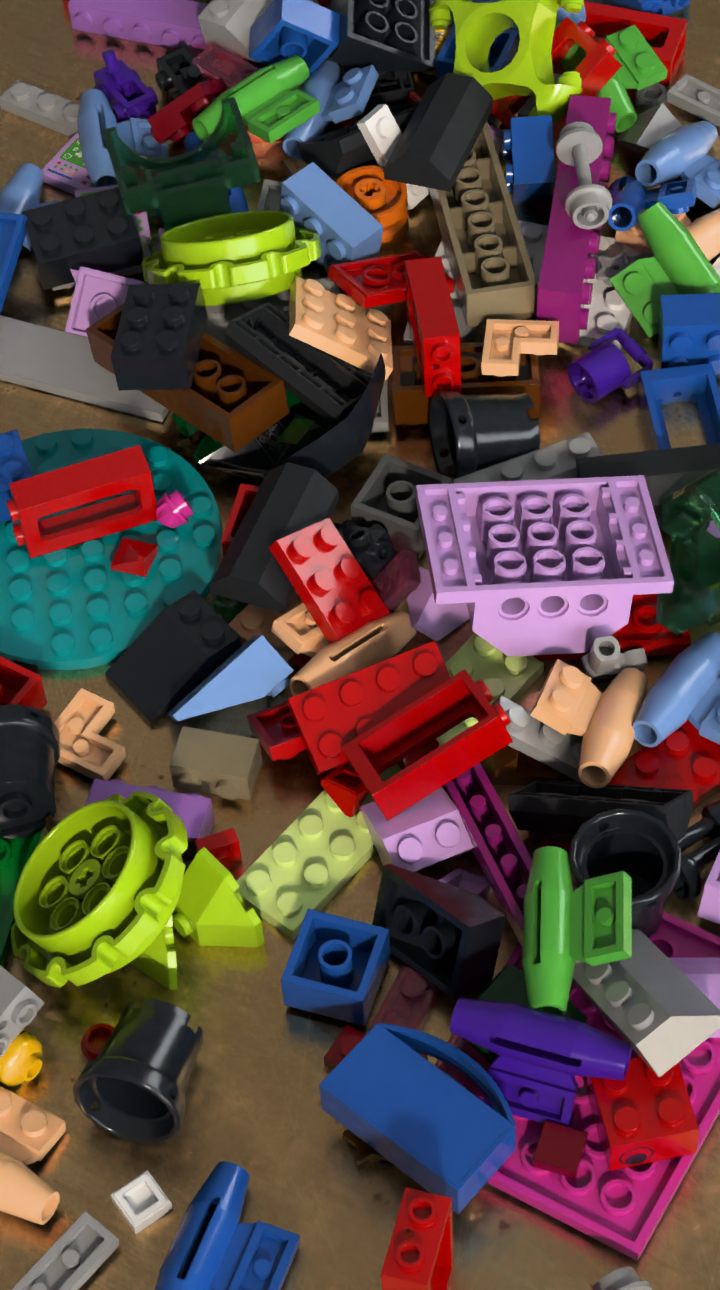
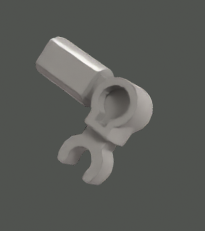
M613 635L596 638L590 653L582 657L585 675L592 678L591 682L593 684L614 679L624 668L630 667L644 671V665L648 663L644 648L620 653V645Z

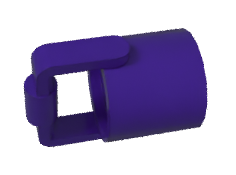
M615 328L591 343L588 347L589 352L569 364L568 376L574 390L584 401L596 403L621 386L626 390L638 383L640 371L652 370L653 361L634 338H630L624 330ZM617 340L622 345V348L643 368L631 375L625 356L611 342Z

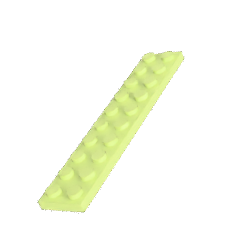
M476 633L445 663L451 677L465 669L474 682L482 679L494 698L490 702L491 705L500 696L515 703L544 672V663L535 657H508ZM468 718L436 738L439 746L478 723L477 719ZM350 763L346 766L354 770ZM396 763L382 772L380 778L384 782L400 772L401 769ZM324 789L236 881L240 886L237 891L243 898L245 906L247 908L253 907L257 915L294 940L298 936L307 910L312 909L321 912L376 853L377 849L360 808L351 818L344 815ZM370 793L361 806L374 801Z

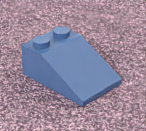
M253 635L167 714L171 719L181 721L260 699L266 695L275 697L289 685L290 680L287 676L294 670L263 635Z

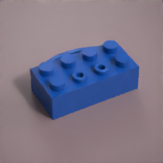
M377 1023L319 1084L322 1109L427 1191L452 1198V1210L457 1214L466 1207L516 1150V1126L513 1115L503 1093L491 1076L466 1053L450 1043L425 1032L404 1026ZM418 1052L443 1061L464 1074L486 1096L493 1108L465 1089L451 1076L438 1069L418 1054Z

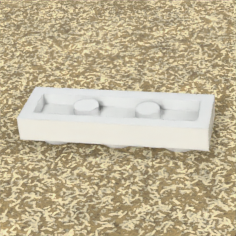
M387 104L377 105L357 123V126L379 166L385 167L402 136V132ZM406 183L407 209L411 210L430 193L429 188Z

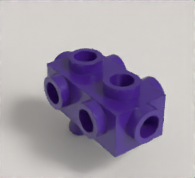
M113 49L102 52L106 67L93 72L95 87L93 89H98L105 94L117 123L128 121L130 118L148 119L157 112L156 105H158L155 91L151 87H146L134 69L130 70L122 60L117 61Z

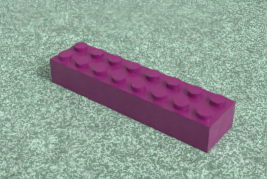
M570 95L565 126L573 122H585L590 124L595 132L600 135L603 142L602 152L589 165L592 183L601 185L608 190V185L603 182L609 183L611 162L607 159H613L615 139H613V136H609V133L615 134L617 113L610 112L611 98ZM559 160L538 284L536 320L559 321L558 342L578 344L580 330H587L589 309L584 308V305H591L593 283H588V279H595L597 258H592V254H599L601 234L595 231L602 230L603 225L595 229H582L576 226L572 218L568 216L565 210V199L573 189L578 187L575 166L566 165Z

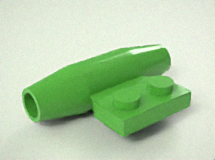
M561 22L555 25V29L561 24ZM636 25L608 35L605 39L617 51L613 57L622 66L595 97L611 98L610 112L617 113L616 132L628 130L637 120V114L626 89H637L639 91L667 79L668 70ZM575 43L561 61L566 72L574 71L586 57V51Z
M291 56L259 69L221 93L193 119L192 125L196 135L200 140L208 143L247 126L250 133L270 144L279 140L285 134L321 111L319 100L297 89L310 76L307 64L300 56Z
M661 201L636 217L654 257L638 259L609 279L648 338L658 332L660 295L720 293V276L691 233Z
M546 846L536 849L533 853L524 895L522 965L529 1008L563 1017L566 1014L575 960L596 966L632 958V878L626 872L620 871L586 879L584 884L574 891L568 853L559 847Z

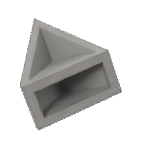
M661 103L638 114L635 124L628 130L621 132L617 139V144L646 153L653 144L682 125L668 108Z

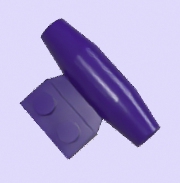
M459 998L450 1023L451 1033L498 1054V1057L493 1060L488 1074L503 1093L512 1115L543 1124L545 1121L570 1127L579 1087L575 1076L624 1081L633 1049L632 1045L583 1022L508 1002ZM484 1095L483 1102L487 1104L489 1107L493 1108V1106L490 1104V1102Z

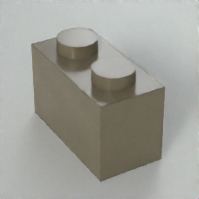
M182 726L169 764L173 787L180 788L189 793L205 792L216 794L230 800L237 798L251 800L262 764L260 740Z

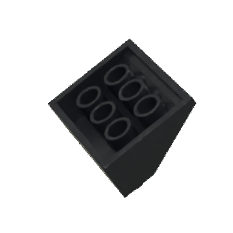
M331 0V10L340 14L339 45L332 51L329 60L352 69L357 67L362 69L373 65L376 71L433 72L435 69V29L431 27L429 8L434 0Z

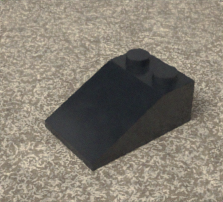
M193 590L162 610L106 671L105 676L149 725L152 726L167 716V713L238 650L242 646L241 637Z
M392 864L384 865L372 925L389 929L390 952L453 1000L486 989L493 979L506 914L478 894Z

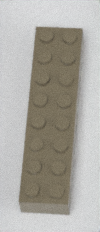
M486 121L451 191L429 188L467 327L486 325L487 319L521 320L537 317L538 284L488 122Z

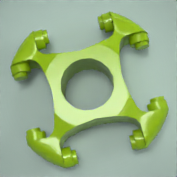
M434 0L429 8L430 23L434 29H447L448 25L453 23L454 18L456 51L453 74L474 77L493 97V101L513 95L536 97V106L529 112L528 117L552 115V126H554L567 114L570 95H580L582 93V78L579 72H564L563 76L558 78V84H555L551 49L559 7L565 8V12L579 13L584 6V0H502L494 3H473L472 0ZM515 26L518 27L520 42L516 55L503 69L491 73L488 55L492 43L504 30Z

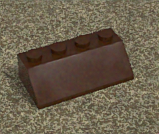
M484 342L460 343L461 394H495L524 391L528 393L535 407L526 409L530 419L540 418V376L537 355H520L518 376L498 377L495 375H482L481 362ZM392 346L395 425L429 424V410L432 397H425L414 346Z

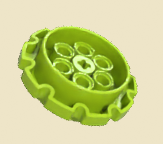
M271 210L246 211L203 218L166 231L160 237L162 249L156 251L155 254L147 256L141 264L146 283H200L205 306H219L257 300L290 289L296 276L303 278L301 268L309 265L311 261L317 260L322 252L319 234L312 233L311 230H305V228L295 227L294 218L291 214Z
M134 791L127 799L120 794H116L102 801L87 804L69 814L52 828L31 854L20 875L15 890L13 902L15 923L11 928V944L15 957L24 962L23 968L41 982L58 988L63 987L67 981L80 986L124 967L144 952L169 921L183 886L186 865L183 863L181 855L188 847V837L182 819L173 813L172 808L159 797L148 792Z

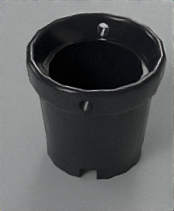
M455 390L438 391L433 395L429 410V431L433 458L438 473L452 478L453 483V479L538 450L540 448L538 419L530 420L526 409L535 408L528 393L520 391L463 395ZM444 452L447 457H441L439 453Z
M17 704L0 705L1 838H23L40 832L46 827V818L51 813L54 817L56 813L55 766L60 758L59 729L48 715L34 707Z
M616 809L599 813L582 824L571 840L569 864L576 888L583 885L586 879L620 871L626 872L632 878V929H640L644 934L648 933V937L656 932L663 920L666 900L680 875L682 852L677 838L660 819L642 811Z
M145 998L141 1007L133 1008L134 1001L126 1005L117 1025L96 1059L86 1064L74 1083L73 1093L74 1100L83 1114L101 1129L119 1138L137 1143L159 1144L173 1139L182 1127L186 1114L184 1097L204 1039L200 1026H198L196 1033H194L187 1025L191 1016L186 1011L169 1002Z

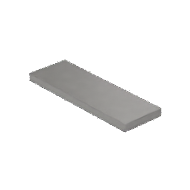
M0 315V380L159 422L164 421L169 409L139 390L118 389L115 375L94 362L87 337Z

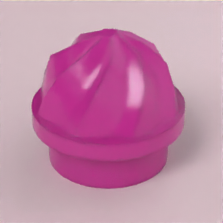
M177 489L170 494L165 492L158 501L156 508L157 520L170 528L179 527L183 524L186 525L189 522L187 518L195 513Z

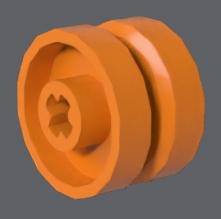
M375 165L352 169L337 179L336 183L384 227L380 252L395 247L405 238L409 229L406 183L384 179V167Z

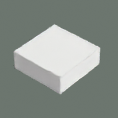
M148 1170L110 1194L112 1202L135 1234L173 1210L172 1203Z

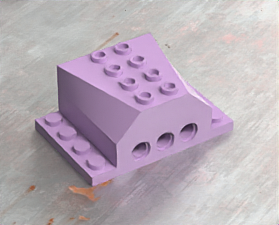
M644 475L416 485L415 499L435 604L467 603L472 631L508 657L586 653L592 648L596 638L611 636L628 624L633 595L672 593L674 579Z

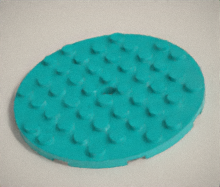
M81 428L43 433L21 441L33 476L140 445L151 470L156 504L165 492L170 494L177 489L195 513L187 518L189 522L186 525L183 524L179 527L170 528L156 520L84 542L80 548L75 550L64 548L31 559L26 546L17 545L12 525L18 523V521L12 522V520L0 523L1 657L11 662L16 660L37 664L38 669L78 670L108 665L117 661L162 610L193 590L204 600L211 591L210 582L222 561V522L219 508L211 489L197 470L184 458L155 441L130 433L105 429ZM133 490L41 517L38 521L133 493ZM123 538L159 546L147 577L110 569V565Z

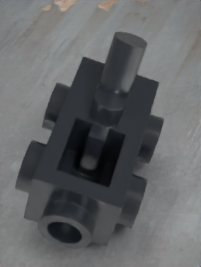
M185 47L156 59L158 73L155 74V80L161 92L169 91L170 102L196 84L214 80L211 76H206L197 57L193 58Z
M345 520L342 524L333 522L366 576L373 578L382 591L391 587L394 584V580L384 567L396 556V553L390 542L388 532L378 524L365 528L359 527L352 520Z

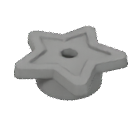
M621 252L613 258L599 256L597 262L601 269L596 274V280H603L605 284L613 287L609 279L632 264L628 262L627 253Z

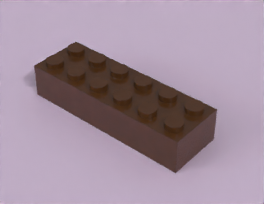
M124 303L86 329L94 362L114 375L111 353ZM205 332L203 333L191 389L139 390L235 453L289 414L282 379Z

